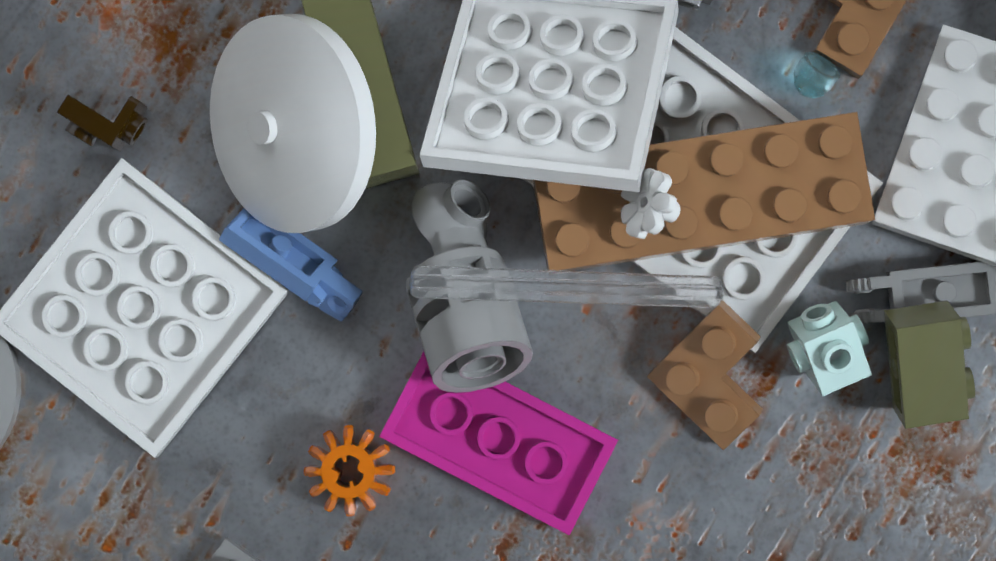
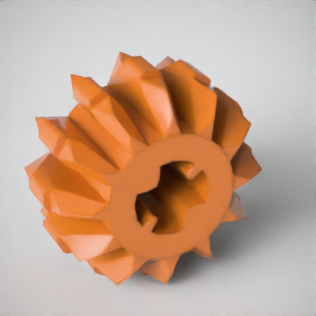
M345 425L343 429L344 444L341 445L336 434L332 430H328L323 433V437L331 450L330 452L316 445H312L309 448L308 453L322 461V466H307L304 468V475L308 477L321 476L323 481L314 485L309 490V493L312 497H316L328 489L332 493L324 506V509L328 512H332L337 506L339 499L344 498L346 516H354L357 508L356 497L360 498L363 506L368 511H372L376 508V502L368 489L371 488L385 496L390 493L391 487L387 483L376 479L377 475H392L395 473L396 467L393 464H377L376 459L385 456L390 451L388 444L380 445L373 452L367 448L374 439L375 432L373 430H366L360 442L355 443L354 426ZM350 456H353L360 461L357 469L364 475L359 483L356 478H353L349 485L340 480L342 470L336 467L340 458H342L343 462H347L350 460Z

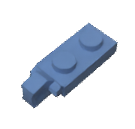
M245 208L224 228L219 238V241L301 299L308 301V304L319 307L321 311L341 322L352 311L363 293L361 289L345 279L343 274L335 267L338 259L301 233H285L264 225L247 212Z

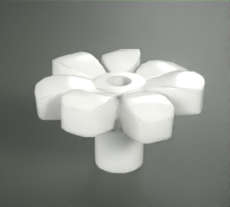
M647 168L644 170L639 192L622 190L621 197L630 202L621 209V220L623 224L627 225L626 232L628 235L645 239L648 233L658 234L664 227V221L672 223L679 217L680 205L677 202V198L667 193L672 184V179L668 174Z

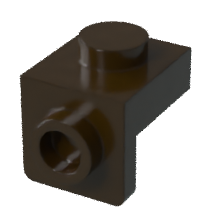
M70 95L66 96L57 111L58 114L70 121L65 130L91 147H93L97 139H100L118 151L122 150L125 143L132 146L142 134L148 121L143 116L148 107L133 96L129 97L114 122Z

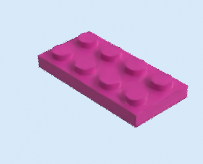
M424 351L379 436L567 535L571 534L618 442V439L506 381L490 388L472 392L455 393L440 390L432 381Z

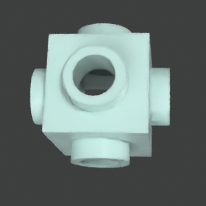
M837 301L811 306L801 316L787 322L794 339L793 342L787 344L792 362L799 373L806 372V375L822 396L872 375L862 347L869 344L867 332L858 315L855 314L849 317Z

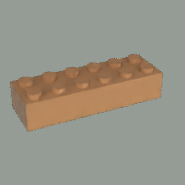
M857 112L649 145L644 170L652 168L671 177L672 184L667 193L677 198V202L680 205V214L677 220L672 223L664 221V227L658 234L648 233L645 239L632 237L626 232L627 225L622 223L621 209L630 202L621 197L622 190L533 180L548 275L863 225L875 220Z

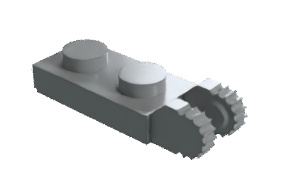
M983 262L886 272L887 276L845 280L847 292H853L854 294L870 293L872 290L888 288L890 309L948 300L960 317L996 314V267ZM869 308L849 313V317L857 314L862 324L885 322L884 310Z

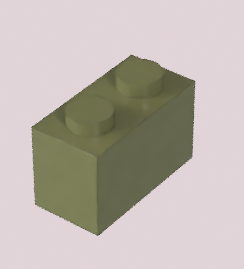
M948 300L884 310L892 404L904 428L908 429L969 419L968 399L975 397V383L970 367H965L964 350L971 348V332L966 317H960Z

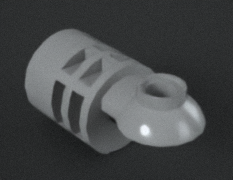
M457 180L453 184L447 182L430 183L415 192L412 200L413 218L419 231L432 245L435 256L413 269L405 283L432 381L440 390L455 393L472 392L501 384L522 372L533 358L531 344L504 258L496 250L489 248L486 240V218L491 211L490 202L479 186L467 180Z

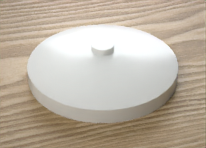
M279 14L260 17L243 26L224 49L218 62L211 88L210 125L213 145L220 169L240 204L264 225L285 233H303L329 227L339 222L355 207L367 186L372 171L376 148V122L371 93L365 75L354 54L342 38L317 19L301 14Z

